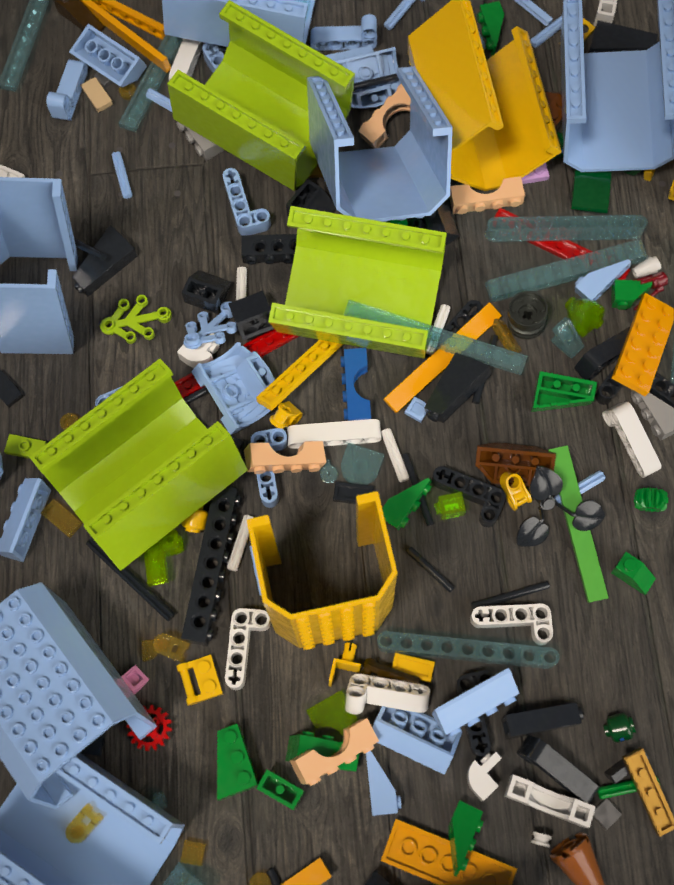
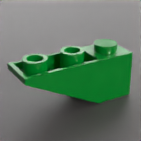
M500 1L480 5L479 13H477V21L482 26V36L486 37V47L492 56L496 53L504 19V12Z
M427 478L388 499L382 508L385 522L397 530L401 527L404 528L410 520L408 516L411 511L415 512L420 506L421 502L419 500L422 495L426 496L432 488L430 485L431 480Z
M460 800L448 826L453 875L456 877L460 870L465 871L469 861L466 858L467 852H472L476 843V839L473 838L475 832H480L484 822L481 820L483 811Z

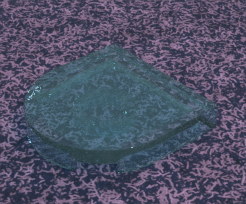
M348 443L341 462L343 477L349 483L362 485L372 483L378 476L385 454Z

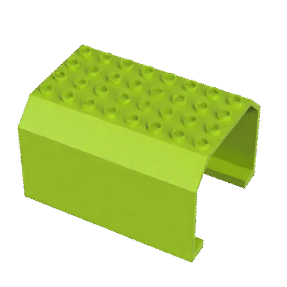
M229 0L219 13V18L229 23L230 42L222 62L204 85L182 71L177 70L167 83L173 119L295 191L302 186L318 165L309 137L307 77L320 76L328 81L346 119L351 110L355 73Z
M290 206L287 226L297 228L296 249L285 305L272 303L268 322L280 333L424 359L440 281L447 233Z
M158 359L30 456L33 463L60 493L84 523L83 526L120 571L248 471L228 431L218 421L208 429L203 425L182 398L171 378L173 375L172 371L161 359Z

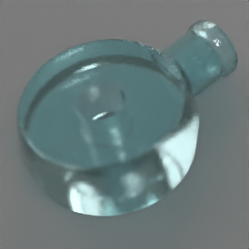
M326 459V464L320 471V478L325 483H333L338 477V471L335 467L331 466L330 460Z

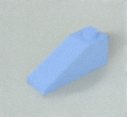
M627 259L590 272L585 277L581 276L575 282V293L591 306L613 285L615 279L618 280L630 268L631 261Z
M369 751L366 753L372 816L397 814L398 809H401L400 795L396 796L394 787L373 753Z

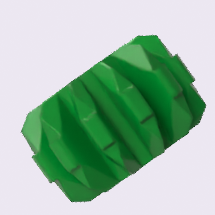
M651 487L638 489L634 496L635 508L645 512L664 511L667 509L668 493L663 489Z

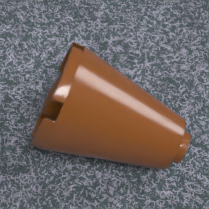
M586 833L575 834L576 839L571 841L569 838H566L551 850L553 854L550 855L551 860L575 885H605L590 839Z

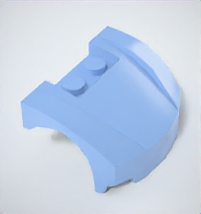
M395 47L335 61L355 73L354 83L396 74L398 68ZM400 80L355 90L352 95L351 107L363 109L384 104L385 100L396 92L401 84Z
M237 342L230 350L217 359L208 363L197 364L191 371L200 387L206 386L223 414L221 421L230 435L250 426L271 411L259 404L256 397L275 379L263 359L255 351L250 352L244 346H241L240 342Z

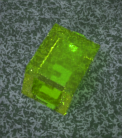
M461 492L438 496L435 510L437 515L440 514L441 520L465 515L466 509Z

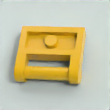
M212 655L176 666L177 671L181 674L187 695V706L223 695ZM192 668H194L201 692L197 696H195L188 672Z

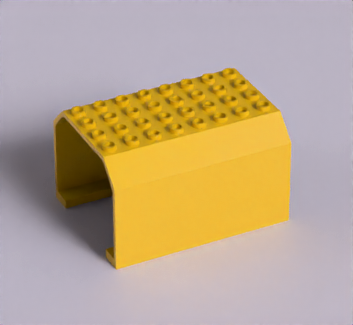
M451 0L408 36L409 63L411 66H415L453 127L451 179L482 191L499 189L503 179L523 178L562 151L528 32L516 26L511 30L514 40L486 60L471 2L469 0Z
M378 491L356 496L358 547L374 544L383 581V587L378 595L296 614L288 613L273 602L266 567L282 563L269 515L247 519L262 600L276 634L298 648L309 650L315 648L316 644L323 643L324 646L334 644L335 640L339 639L350 641L355 639L357 635L362 634L363 637L374 635V632L379 630L393 607L397 569Z

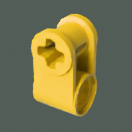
M290 401L278 405V410L269 418V421L275 427L283 429L295 425L302 418L303 413Z
M505 472L501 475L500 485L506 495L508 504L514 511L526 502H532L531 495L526 489L521 476L512 472ZM511 477H513L514 483L511 486H509L508 481Z

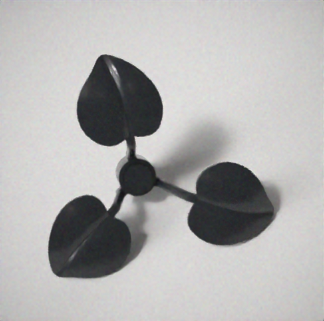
M537 466L529 490L532 497L539 504L540 519L530 516L522 522L516 537L517 545L520 547L537 546L546 540L549 528L543 523V510H550L554 505L574 517L572 525L580 531H588L597 527L603 521L605 512L597 502L592 500L581 502L576 507V513L565 508L553 498V495L559 494L562 490V479L553 470Z

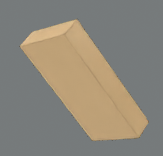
M96 77L81 84L82 90L98 113L113 105L112 100Z

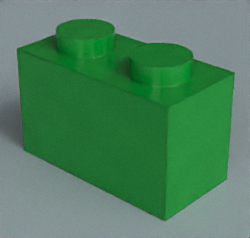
M266 770L256 788L294 811L305 793L304 790L269 770Z

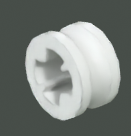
M533 832L534 839L531 840V843L550 848L549 840L552 839L551 836Z

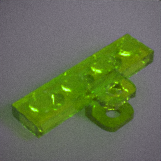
M176 530L170 531L144 552L147 585L149 587L169 583L166 556L178 555L184 551L183 538L178 535L179 533Z

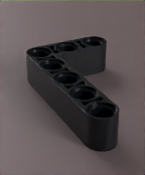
M615 368L600 385L595 395L596 401L599 404H609L624 386L612 379ZM656 372L649 393L674 408V401L671 399V397H674V384ZM655 386L661 387L663 391L657 390ZM602 391L608 392L610 396L603 395Z

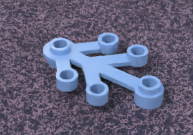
M231 302L222 303L220 306L221 313L210 323H208V313L205 311L199 312L197 317L201 330L196 333L198 329L195 322L186 323L185 327L188 334L184 338V346L188 349H197L202 343L215 341L216 344H223L226 338L225 334L221 331H227L229 334L237 332L235 322L218 325L225 318L233 317L228 305Z

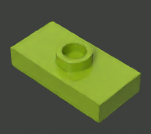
M9 434L4 452L9 455L30 459V456L46 445L47 442Z

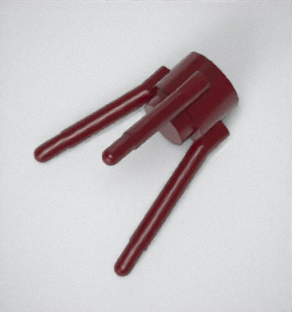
M663 271L635 279L640 281V284L652 282L651 288L656 289L650 294L652 297L664 291L663 286L668 284V277Z

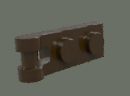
M372 658L365 659L364 669L360 673L419 684L420 680L419 677L379 664Z

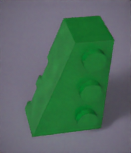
M540 371L536 380L531 412L590 405L594 401L597 382Z
M238 724L217 731V800L221 801L256 788L259 784L241 728Z
M302 731V735L289 736L285 761L290 762V760L307 750H314L321 756L330 757L339 751L343 739L341 742L334 741V737L322 735V738L314 737L315 733ZM359 754L356 755L357 759L351 763L345 764L344 762L338 766L339 770L356 772Z

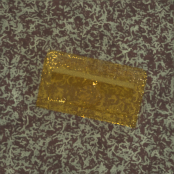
M497 318L494 319L492 329L499 337L498 339L508 355L512 357L520 353L522 349L505 322Z

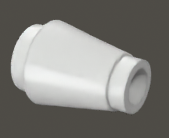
M650 256L632 268V273L637 279L658 273V270H661V265L656 256Z

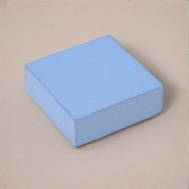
M414 396L405 410V414L421 423L426 416L424 410L426 403Z

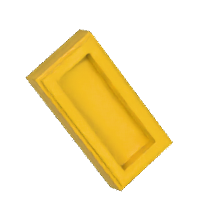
M395 653L392 668L419 677L421 681L431 683L435 662Z

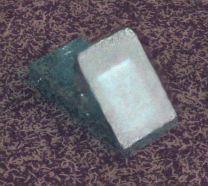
M564 317L552 329L555 334L551 339L552 343L569 358H573L584 347L570 318Z

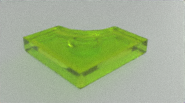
M342 690L306 710L315 729L330 727L339 731L343 737V729L358 721L355 714L348 713L345 710L346 697Z

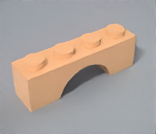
M402 83L398 86L396 92L385 100L381 108L376 109L372 117L360 127L359 133L361 137L373 148H379L388 139L386 123L393 114L399 111L410 112V97Z
M521 177L503 179L500 188L490 194L478 193L466 184L450 186L449 198L452 214H465L472 211L481 212L486 209L523 205L525 193Z
M306 441L298 448L297 455L291 457L279 455L271 448L269 443H249L244 449L247 472H254V474H263L266 471L282 473L290 470L292 473L301 472L302 470L316 472L326 464L323 441Z
M360 719L343 729L344 739L342 746L334 755L324 757L314 750H307L290 760L301 784L312 786L321 780L320 776L325 773L330 775L339 770L338 766L344 762L348 764L356 760V755L360 752L364 754L374 749V744L379 742L368 719Z

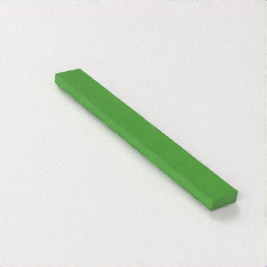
M568 445L549 449L548 451L556 453L554 472L560 476L563 482L562 490L559 493L561 504L571 512L576 513V507L583 501ZM564 511L587 602L591 603L608 599L591 531H580L574 528L572 525L574 517Z

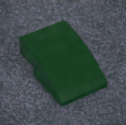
M574 168L571 209L607 213L611 187V171L580 172Z

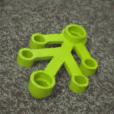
M139 295L136 298V305L127 317L119 320L124 311L129 310L130 304L127 299L119 300V307L112 317H107L101 321L100 329L106 335L116 334L125 339L128 344H133L137 339L135 333L132 331L126 332L121 327L128 326L143 335L146 340H151L155 336L153 329L150 327L145 328L139 323L157 319L161 323H168L172 318V314L169 308L160 307L157 312L137 316L142 308L148 304L147 297ZM141 299H145L143 303L139 302ZM123 303H127L125 307L121 306ZM147 332H152L151 335H146ZM129 336H133V339L128 340L127 338Z

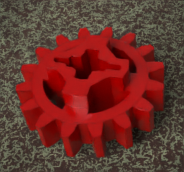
M151 705L149 710L146 706H143L148 714L157 715V717L153 718L157 727L143 738L145 740L147 737H151L154 741L144 742L142 741L143 739L140 740L133 730L127 735L134 737L131 741L132 744L138 742V749L141 750L145 746V751L149 752L150 747L156 751L158 750V744L163 747L165 746L164 739L170 740L167 733L173 731L172 728L168 727L172 720H166L169 714L167 712L161 714V707L155 711L154 705ZM163 724V731L160 735V726Z

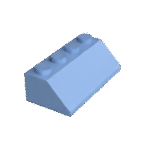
M90 24L85 27L69 51L70 54L121 88L137 81L147 67L140 57Z
M25 478L23 484H20L16 502L14 501L11 505L10 517L3 526L4 532L0 538L1 556L24 562L51 489L42 479Z
M507 668L434 709L432 715L444 737L448 734L450 737H453L462 732V726L468 724L471 727L480 721L478 717L486 713L488 717L498 711L497 707L504 703L505 706H508L516 701L515 696L519 694L510 669Z
M382 706L372 727L379 740L378 744L386 746L444 775L454 756L462 734L460 732L453 737H450L449 734L444 737L433 717L424 713Z

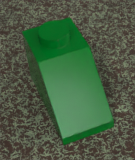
M615 279L611 287V308L619 310L631 308L641 299L644 293L649 292L652 282L640 284V281Z
M627 552L621 556L611 574L644 595L647 594L656 580L643 562Z

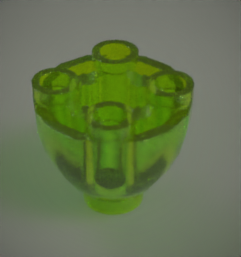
M572 297L565 304L568 322L574 332L580 337L586 336L594 328L598 329L604 322L602 320L604 307L592 299Z

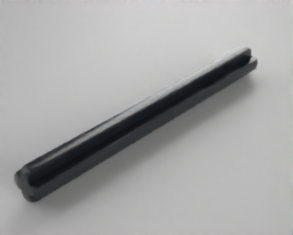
M92 537L86 542V545L166 621H170L174 617L175 613L126 567L120 571Z

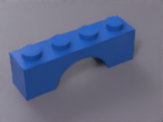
M366 348L344 349V356H340L341 367H345V373H341L342 385H346V391H343V402H347V408L344 409V420L371 419L370 400L359 396L354 388L356 380L361 375L367 373Z

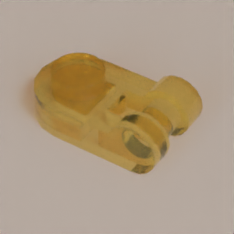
M159 634L154 637L152 648L156 653L183 663L185 658L183 655L185 650H188L190 643L168 634ZM174 645L178 646L176 653L171 652Z
M87 803L66 828V838L71 843H81L86 840L104 819L102 814H97L93 810L94 807L90 803ZM86 816L91 820L88 825L83 822Z

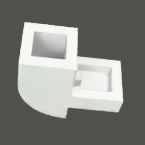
M212 341L203 343L197 349H188L183 344L177 351V354L181 361L195 368L197 364L213 361L212 353H216L220 345Z
M497 752L492 755L488 753L480 760L481 766L474 760L467 771L468 785L481 802L498 787L497 783L487 774L502 759Z

